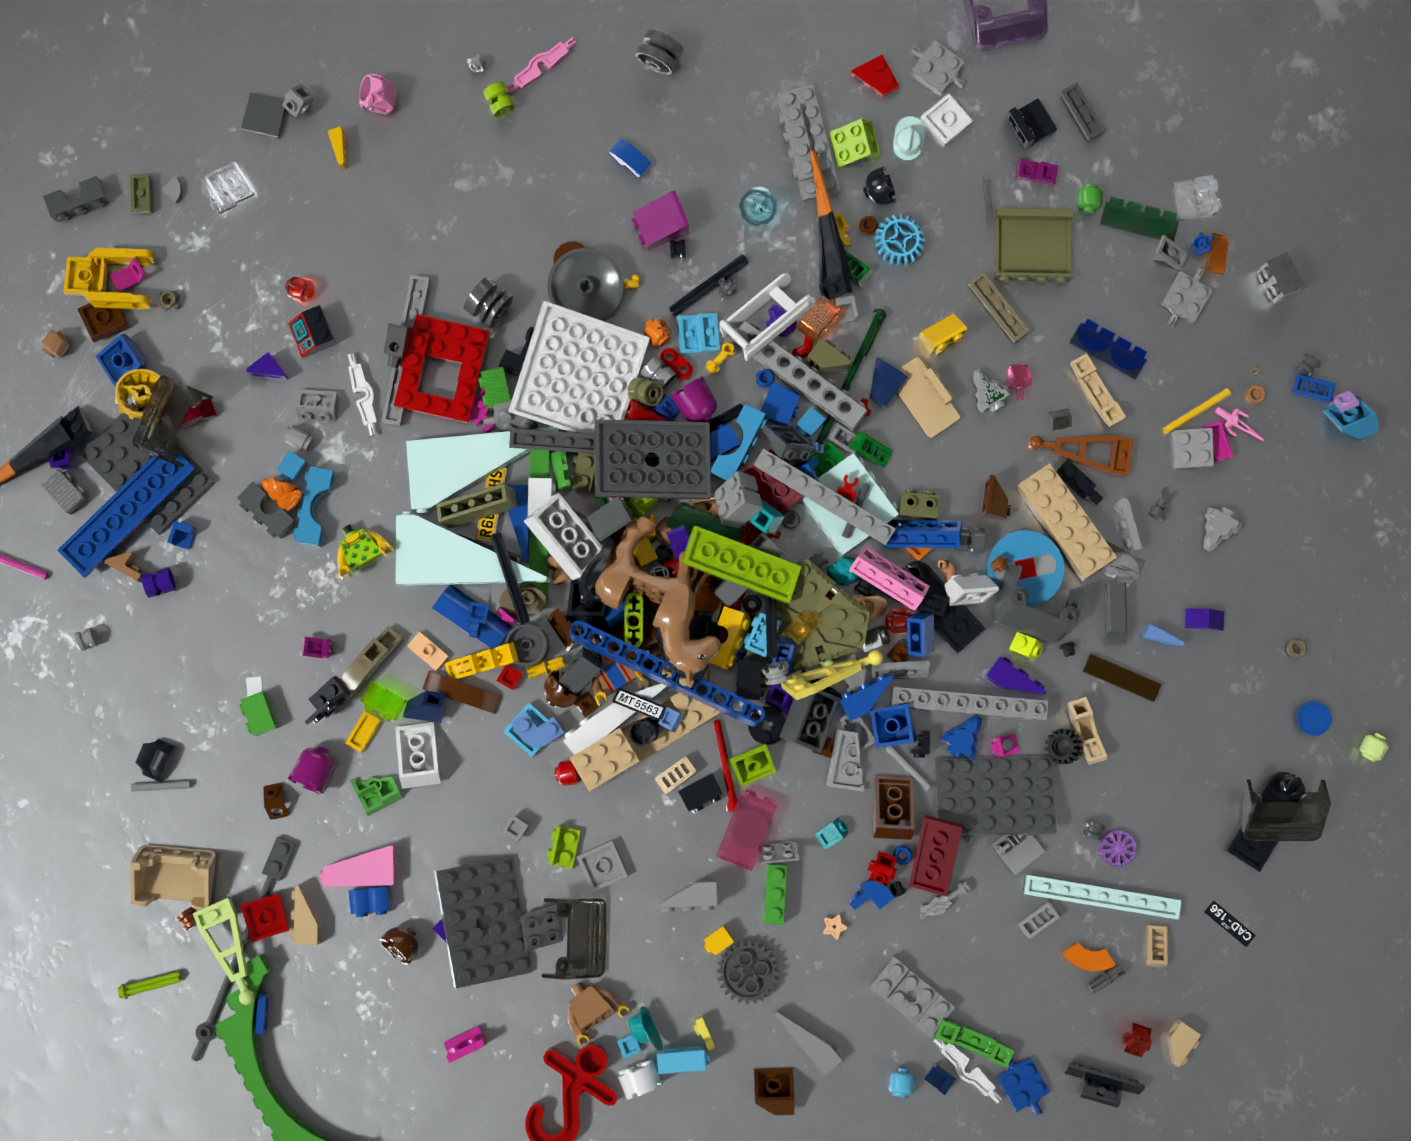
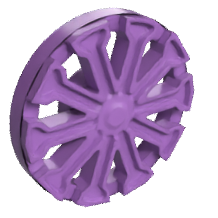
M1113 830L1103 836L1099 845L1100 855L1109 865L1115 867L1125 866L1135 857L1136 843L1127 832ZM1114 833L1117 834V839H1116V840H1115L1114 837H1113V834H1114ZM1124 834L1125 837H1124V839L1121 841V835ZM1109 838L1112 843L1107 842L1106 839ZM1130 839L1131 843L1124 845ZM1106 845L1109 849L1104 850L1103 846ZM1132 847L1133 851H1128L1126 848ZM1111 852L1110 856L1106 858L1105 854ZM1124 853L1130 855V858L1127 859ZM1120 856L1124 861L1123 863H1120Z

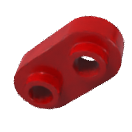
M667 348L661 352L660 359L664 362V367L671 368L676 373V378L685 381L692 377V365L676 350ZM670 354L673 356V359L667 360L666 356ZM686 367L687 372L682 373L680 369Z

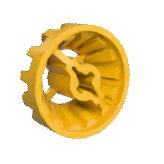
M134 369L128 371L120 377L116 384L115 403L119 406L120 412L122 414L126 413L132 420L134 417L140 418V421H145L146 418L155 419L157 414L163 413L167 405L168 387L164 379L151 370ZM127 398L133 401V404L136 406L135 409L129 405ZM151 407L146 411H138L139 408Z

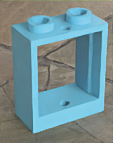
M704 1046L657 1050L658 1074L706 1070V1065H709V1051H705Z

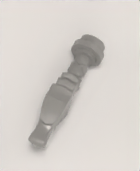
M965 881L958 882V888L948 893L947 897L943 895L940 897L934 896V899L928 905L921 904V913H919L921 919L928 915L943 914L950 907V904H953L952 900L961 894L966 896L970 888Z

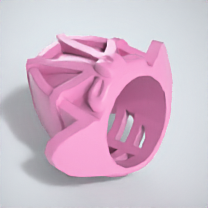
M373 73L366 75L360 85V108L363 109L364 106L369 111L388 115L394 109L397 91L394 83L383 75L380 76Z

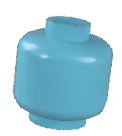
M898 1068V1072H892L889 1082V1091L893 1093L892 1096L908 1098V1095H912L914 1093L916 1077L910 1074V1070Z

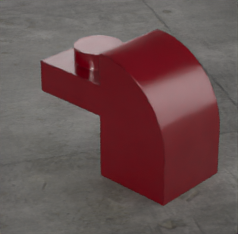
M210 398L202 400L193 399L184 402L168 413L175 431L190 428L198 421L212 419L217 416Z

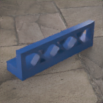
M891 520L887 523L895 528V531L887 544L884 545V548H961L962 520Z

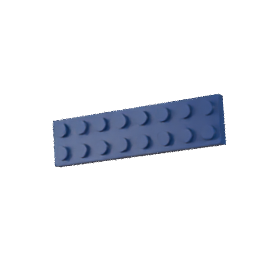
M167 442L57 551L86 578L196 469Z

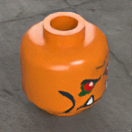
M652 318L646 322L644 335L650 337L649 342L653 346L659 345L662 347L671 340L672 330L662 318L656 320Z

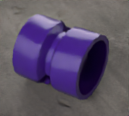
M169 567L159 569L156 574L152 571L141 576L143 588L148 598L159 596L161 592L166 594L176 591L175 579Z

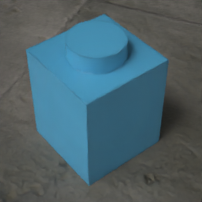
M811 407L798 421L796 428L804 437L812 438L825 423L826 418Z
M289 450L277 470L281 473L280 477L284 480L297 482L309 463Z

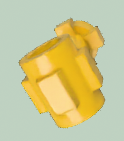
M724 343L721 346L722 352L713 362L709 360L705 368L713 375L715 372L718 373L720 370L718 366L725 358L732 357L735 354V345Z

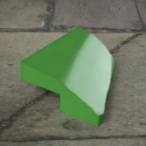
M556 451L551 453L556 492L563 491V488L571 487L566 452Z
M383 777L381 779L368 778V780L364 781L350 780L368 816L402 799L392 777Z

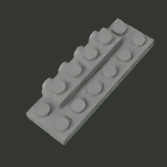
M813 84L778 92L776 95L781 114H778L780 125L785 127L783 137L785 143H789L788 157L790 161L793 160L794 167L792 168L794 179H798L803 202L817 199L811 150L816 152L828 196L840 193Z

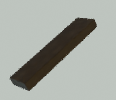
M1089 654L1082 671L1151 702H1155L1162 685L1092 654Z

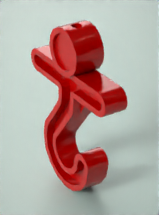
M596 1043L584 1045L577 1054L576 1062L555 1048H550L544 1053V1063L562 1075L564 1127L557 1133L546 1131L542 1125L545 1107L542 1103L535 1102L530 1106L525 1118V1130L530 1141H574L580 1129L579 1096L583 1092L589 1093L607 1106H612L617 1102L618 1092L596 1077L605 1070L608 1063L606 1050Z

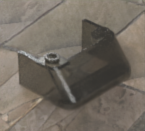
M162 375L156 382L136 429L133 445L156 458L183 468L185 464L175 460L180 453L179 445L174 442L188 408H195L202 401V396L211 400L213 396Z
M1247 779L1241 799L1243 837L1248 841L1318 840L1322 835L1331 807L1326 781L1321 780L1318 792H1306L1300 797L1299 802H1262L1261 795L1253 792L1251 779Z
M544 898V902L557 903L558 914L561 917H568L567 956L560 957L557 960L556 973L542 974V978L569 980L601 977L605 971L606 902L601 898Z

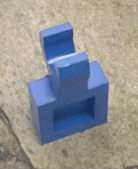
M470 601L466 622H471L469 637L477 638L479 624H486L489 605Z

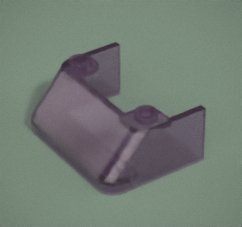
M963 0L973 43L979 51H988L1038 40L1047 33V0H1028L1029 10L993 17L990 8L985 5L974 6L973 0Z

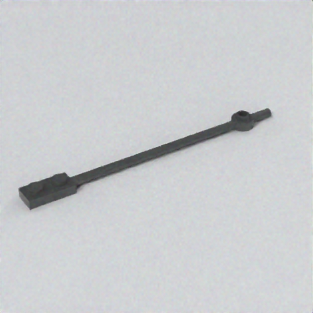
M279 837L276 838L262 871V874L267 875V878L258 898L268 896L274 879L279 881L282 879L296 844ZM247 927L242 935L244 951L250 939ZM236 953L230 964L234 973L238 967ZM227 974L207 1021L201 1023L196 1028L195 1034L198 1042L191 1057L194 1061L199 1060L206 1042L213 1040L216 1036L214 1022L231 984ZM203 1029L208 1031L207 1036L202 1034Z

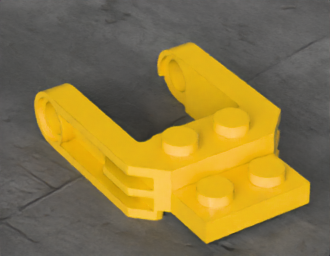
M96 247L89 252L87 257H67L63 292L65 295L85 296L94 308L149 309L151 303L150 296L106 292L107 265H130L134 258H136L139 265H153L155 253L147 249Z

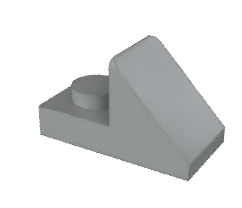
M1162 235L1153 260L1165 261L1174 269L1181 270L1188 252L1168 237Z

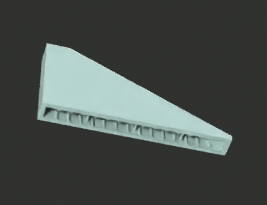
M556 427L538 428V429H537V430L560 431V429H559V428H556ZM510 431L406 441L411 509L417 511V514H427L428 510L437 508L436 504L451 500L533 449L509 448Z
M402 512V515H396L397 585L506 583L495 552L416 516L414 512ZM510 560L518 583L551 582V578Z

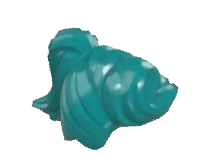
M851 557L839 558L827 569L828 576L840 585L853 584L860 577L849 570L855 561Z

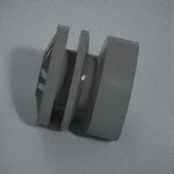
M485 277L472 290L463 308L474 317L481 313L480 322H486L487 327L493 328L506 315L514 297L510 293L506 294L504 289H500L495 293L498 287L497 284L488 277Z

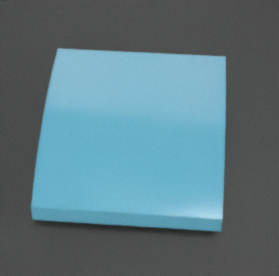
M717 313L677 316L680 354L720 351Z

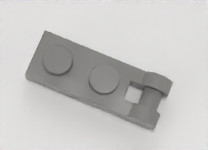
M1122 498L1116 502L1115 509L1121 513L1120 525L1122 530L1126 532L1127 538H1125V543L1132 553L1141 550L1142 546L1128 499Z

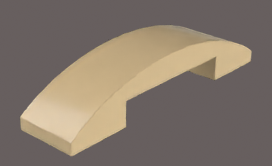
M1087 353L1070 362L1082 389L1105 423L1111 427L1125 419L1124 412L1117 401L1115 402L1096 373V367Z

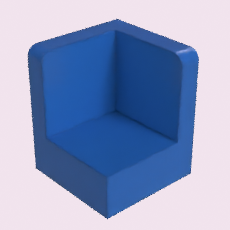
M174 521L167 543L189 550L197 528Z

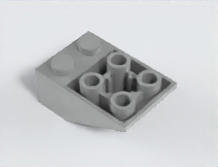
M716 880L696 881L660 902L658 908H662L663 912L674 911V907H682V911H691L697 906H702V910H713V906H717Z

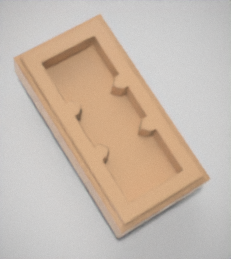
M420 631L407 645L435 671L449 657Z

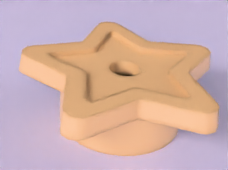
M840 914L836 915L833 919L824 918L826 928L823 934H832L838 940L840 932L848 928L841 923Z

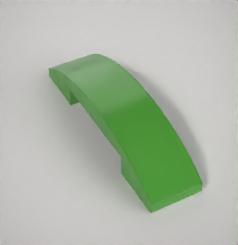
M942 1019L935 1034L937 1039L951 1045H959L985 1056L989 1061L1005 1068L1008 1067L1015 1052V1049L991 1036L946 1019Z

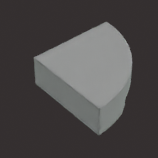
M174 176L162 191L177 204L181 198V185Z

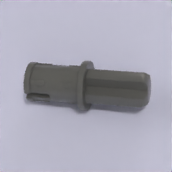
M1117 964L1109 971L1102 972V975L1089 983L1088 987L1095 994L1104 987L1111 986L1115 980L1125 975L1126 972L1120 964Z

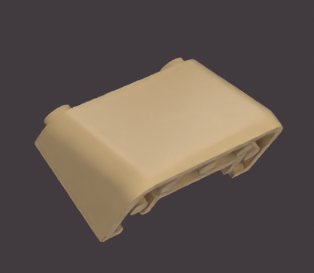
M156 845L141 846L130 862L131 904L147 906L154 898L191 901V906L196 911L211 906L216 853L211 850Z

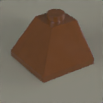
M990 475L985 481L981 518L1004 521L1006 516H1010L1011 505H1008L1009 499L994 475Z
M793 1068L754 1069L755 1104L773 1115H794Z

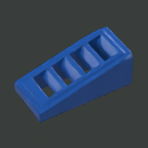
M1297 374L1292 393L1330 404L1336 383ZM1302 380L1306 381L1304 389L1299 390ZM1309 383H1313L1311 392H1307ZM1317 385L1321 386L1319 394H1315ZM1326 387L1328 388V391L1326 396H1323V391Z
M778 637V654L776 658L772 659V663L778 662V660L787 661L789 665L788 673H791L797 640ZM780 652H781V653H785V654H789V655H788V657H787V656H783V655H779V654H780Z

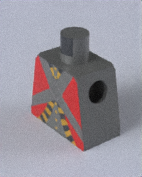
M388 324L384 354L389 355L387 366L399 367L400 358L405 356L410 332L413 328ZM396 344H398L399 349L397 351H395Z

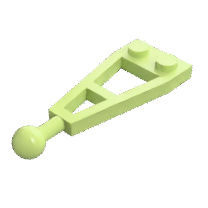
M227 898L193 913L201 935L231 982H237L241 992L239 994V1001L243 1005H250L255 1000V994L247 988L244 977L248 976L238 916L231 898ZM230 919L235 946L221 952L208 929ZM235 953L239 966V973L237 974L234 973L226 960V957Z

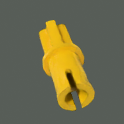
M560 656L546 662L543 660L542 663L527 667L526 670L529 673V678L532 679L543 674L549 675V672L563 668L565 661Z

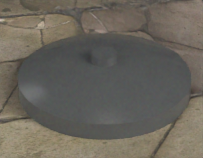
M578 248L565 253L555 262L549 273L547 288L552 304L602 321L608 318L620 304L624 284L621 271L611 257L596 249Z

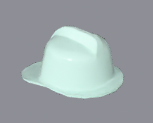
M907 116L897 123L893 149L895 154L903 160L915 159L922 151L925 127L918 118Z

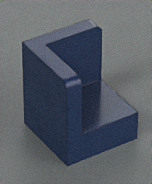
M936 1063L925 1076V1080L944 1095H946L956 1081L954 1076Z

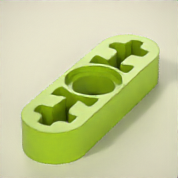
M633 592L624 601V642L632 645V642H628V639L632 637V631L628 632V629H639V632H635V639H638V642L634 645L638 648L643 641V598L640 594ZM632 597H635V600L639 601V603L635 605V611L639 610V613H628V610H632V603H629V600H631ZM630 616H636L639 619L637 626H631L628 623Z

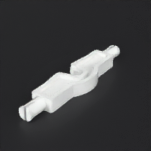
M352 353V355H348L351 365L348 367L351 377L352 390L354 393H366V396L357 400L356 404L363 424L368 426L370 437L378 435L375 426L378 421L373 407L375 395L370 384L366 382L363 367L361 364H358L356 353Z
M936 1038L933 1040L941 1048L940 1052L954 1065V1069L961 1079L968 1083H973L986 1097L989 1095L996 1103L1000 1101L995 1095L1002 1100L1003 1097L994 1090L995 1086L978 1067H975L968 1073L965 1072L964 1069L970 1062L967 1056L954 1045L940 1039L937 1040Z

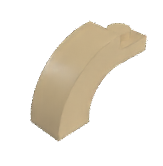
M1083 697L1069 702L1068 711L1075 734L1080 736L1078 739L1083 742L1080 743V746H1083L1081 752L1083 751L1088 764L1092 765L1106 760L1107 754L1098 736L1093 719V711L1087 698Z

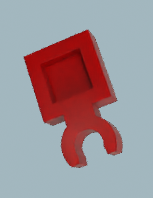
M846 474L843 478L844 488L838 486L836 493L854 503L857 492L852 489L858 484V478L855 477L854 482L850 484L847 481L849 475Z

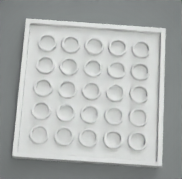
M543 301L508 412L568 432L594 433L595 419L624 420L630 402L627 392L628 385L633 378L638 377L650 337Z

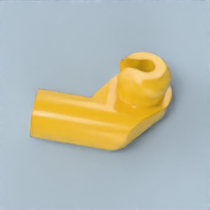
M632 275L630 280L623 278L624 288H637L640 285V276Z

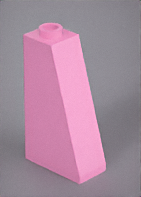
M396 845L387 846L325 866L323 871H320V882L323 883V887L396 885Z

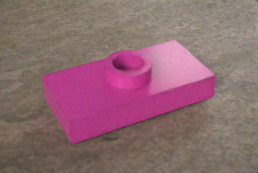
M1222 421L1202 427L1213 428L1214 463L1234 456Z

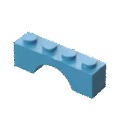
M744 404L736 420L743 431L742 444L732 454L718 455L710 473L727 481L737 471L741 472L739 470L741 464H745L750 456L747 453L750 446L754 447L759 438L756 436L758 430H763L764 425H766L765 413Z
M310 466L309 471H306L305 482L307 484L306 489L302 491L303 496L301 497L303 504L297 514L299 525L294 529V538H296L295 541L299 544L321 547L325 529L316 522L313 508L316 500L321 495L332 492L336 475L333 470Z

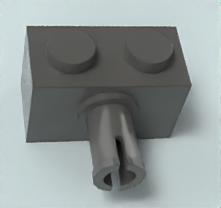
M583 646L560 670L558 682L577 695L581 689L585 690L593 677L596 678L600 674L602 659Z

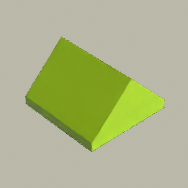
M766 744L729 759L741 787L776 773Z

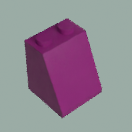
M675 190L633 211L634 218L631 219L635 229H639L641 235L638 238L642 247L646 246L647 251L669 243L670 240H676L689 235V223Z

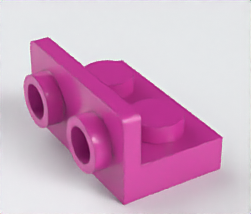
M477 1026L444 1042L448 1053L446 1058L449 1063L486 1046L487 1042L480 1027Z

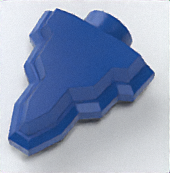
M976 714L967 719L962 726H955L952 731H946L941 737L949 746L946 750L959 759L963 755L973 760L977 753L975 748L979 742L977 734L981 729L982 718Z

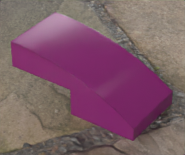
M1021 158L1018 160L1015 178L1054 185L1056 184L1059 166L1043 161L1038 163Z

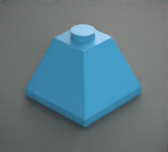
M1359 395L1355 396L1359 400V406L1341 412L1336 405L1323 409L1329 419L1345 434L1362 440L1379 433L1377 414Z

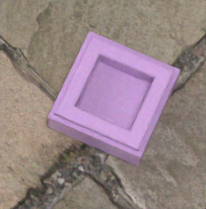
M1350 390L1332 397L1333 403L1341 412L1359 406V400Z

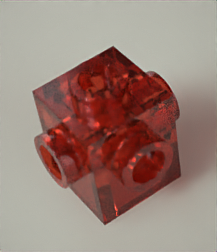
M1132 1023L1128 1032L1125 1031L1122 1036V1043H1124L1123 1052L1142 1058L1144 1053L1151 1048L1152 1028Z

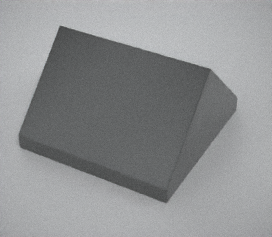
M619 496L587 517L600 542L632 521L631 506Z

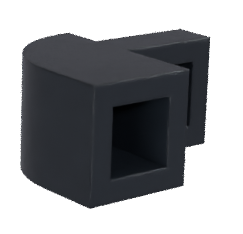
M527 339L520 355L506 349L498 367H504L505 372L508 374L520 376L531 339Z

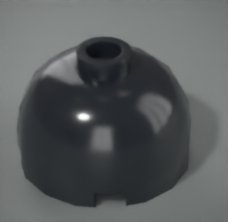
M884 166L873 170L865 180L866 187H863L865 197H870L873 203L880 206L896 202V199L892 198L893 195H896L890 175H885L884 171L887 169Z

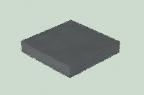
M250 93L241 129L279 138L286 109L282 106L284 100Z

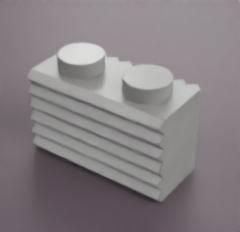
M58 469L42 484V487L66 513L71 515L88 500L85 497L86 491L80 485L75 486L72 482L74 478L67 471L63 472Z

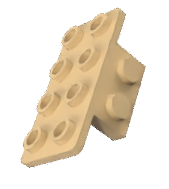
M918 357L898 369L907 375L908 378L897 393L929 438H933L959 420L960 415L951 404L952 392L940 382L942 379L936 370L933 371L931 368L927 370Z

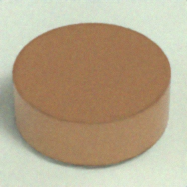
M1252 385L1245 392L1246 400L1253 405L1261 403L1266 396L1264 388L1260 385Z

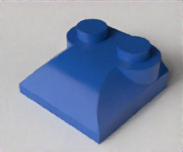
M120 334L96 355V358L115 387L120 377L126 372L134 369H145L146 367L144 355L135 341L126 334Z

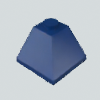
M909 704L870 709L876 748L917 741L915 723Z

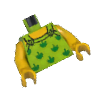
M348 524L342 528L347 538L340 542L341 546L338 549V574L342 580H344L343 576L345 574L352 577L350 571L354 573L379 557L387 556V549L392 551L394 549L382 535L372 530L365 531L364 529L356 532L354 526Z

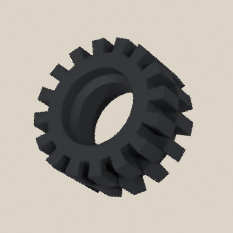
M1057 729V731L1052 732V735H1048L1047 738L1049 740L1045 741L1048 747H1045V751H1049L1047 756L1051 757L1050 760L1055 761L1057 764L1074 763L1073 761L1079 759L1078 756L1082 755L1080 750H1083V746H1080V743L1083 742L1078 739L1080 736L1075 734V731ZM1062 739H1066L1070 744V750L1066 754H1062L1058 750V744Z

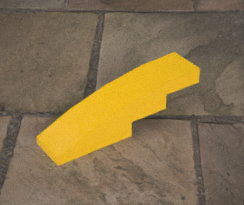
M513 642L446 662L445 667L448 678L457 680L519 660Z

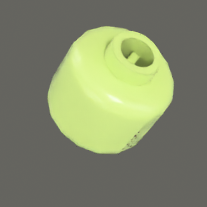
M1375 733L1374 736L1367 734L1359 747V750L1362 752L1361 756L1373 762H1376V760L1381 761L1389 749V744L1385 742L1386 737Z

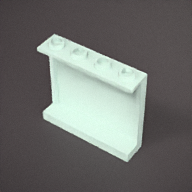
M851 454L818 478L819 483L836 492L838 486L844 488L843 478L846 474L849 475L847 481L850 484L854 482L856 477L858 478V484L852 489L857 492L854 504L863 483L870 485V488L861 507L862 509L885 523L890 522L899 515L897 505L887 499V492L882 486L878 487L875 483L876 477L870 470L867 472L863 466L865 463L859 455ZM805 496L800 499L842 557L869 537L868 534L856 527H853L849 539L842 537L847 523L845 520Z

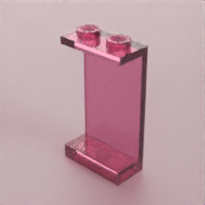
M746 789L745 792L741 791L716 857L752 871L778 805L774 804L775 800L766 796L760 799L756 797V792Z

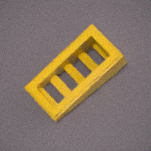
M342 126L328 130V135L341 170H346L345 133Z

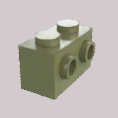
M906 489L905 492L900 494L898 517L937 520L940 496L935 495V492L924 491V494H918L916 490Z

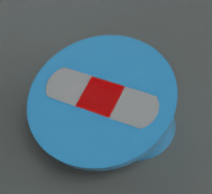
M1029 530L1016 531L1004 536L993 547L989 555L986 575L1000 589L1006 567L1001 572L998 570L993 572L994 569L990 564L999 555H1002L1004 558H1007V566H1022L1017 586L1027 591L1028 599L1026 606H1037L1048 601L1060 588L1064 577V561L1058 547L1045 535Z

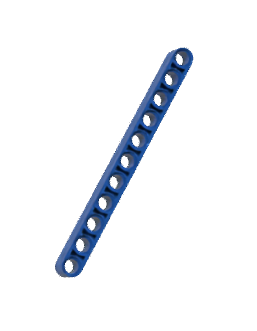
M575 621L570 627L569 636L572 641L747 725L758 726L765 717V711L762 707L702 678L694 680L692 688L682 686L679 680L683 679V677L677 672L672 671L666 661L587 623ZM576 628H580L583 630L584 633L582 635H576L574 634L573 630ZM595 636L599 637L601 639V642L599 644H594L591 641V638ZM610 645H616L619 648V650L617 652H611L608 647ZM632 653L636 656V660L630 661L626 655ZM651 662L653 663L654 668L647 669L645 668L644 663ZM668 670L672 676L666 678L662 675V671ZM704 687L707 693L704 695L699 694L697 688ZM715 696H722L725 702L718 703L715 700ZM732 705H741L742 711H735ZM750 713H758L760 719L753 720L750 716Z

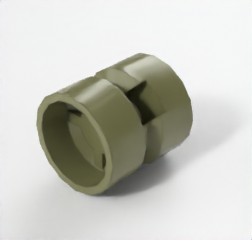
M636 377L628 385L627 392L629 398L639 403L655 406L663 397V387L656 381Z

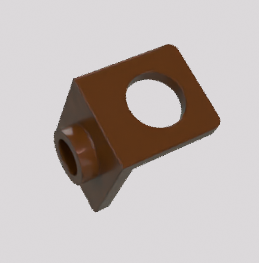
M277 783L264 786V808L270 820L288 816L289 812L283 800V784ZM274 808H280L283 810L281 813L278 814L271 812Z

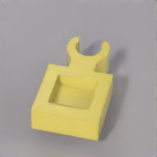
M703 1016L696 1018V1024L693 1026L697 1036H702L708 1051L715 1049V1044Z

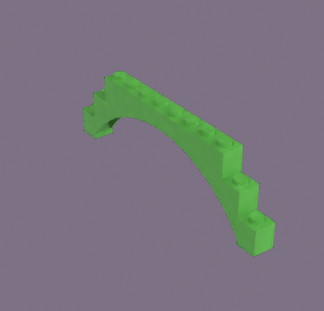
M258 955L246 962L248 976L244 977L247 988L255 994L254 1002L250 1005H243L239 1001L240 989L227 995V1004L236 1014L216 1024V1034L226 1044V1053L234 1059V1067L238 1074H242L245 1080L243 1081L244 1086L248 1092L251 1091L254 1097L253 1103L257 1109L261 1110L263 1122L272 1130L271 1136L274 1141H337L316 1132L291 1113L279 1099L265 1074L255 1034L258 994L261 992L267 973L272 970L264 955Z

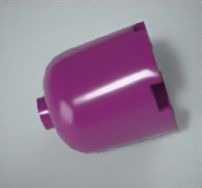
M703 376L670 394L688 422H708L712 419L711 415L717 409L716 399Z
M318 746L317 749L312 747L306 748L301 752L287 779L294 784L298 782L304 785L303 788L311 792L323 795L334 771L335 761L328 754L329 750L321 746Z

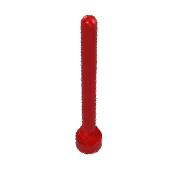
M715 720L713 726L729 799L726 804L727 812L742 810V804L736 798L721 722Z

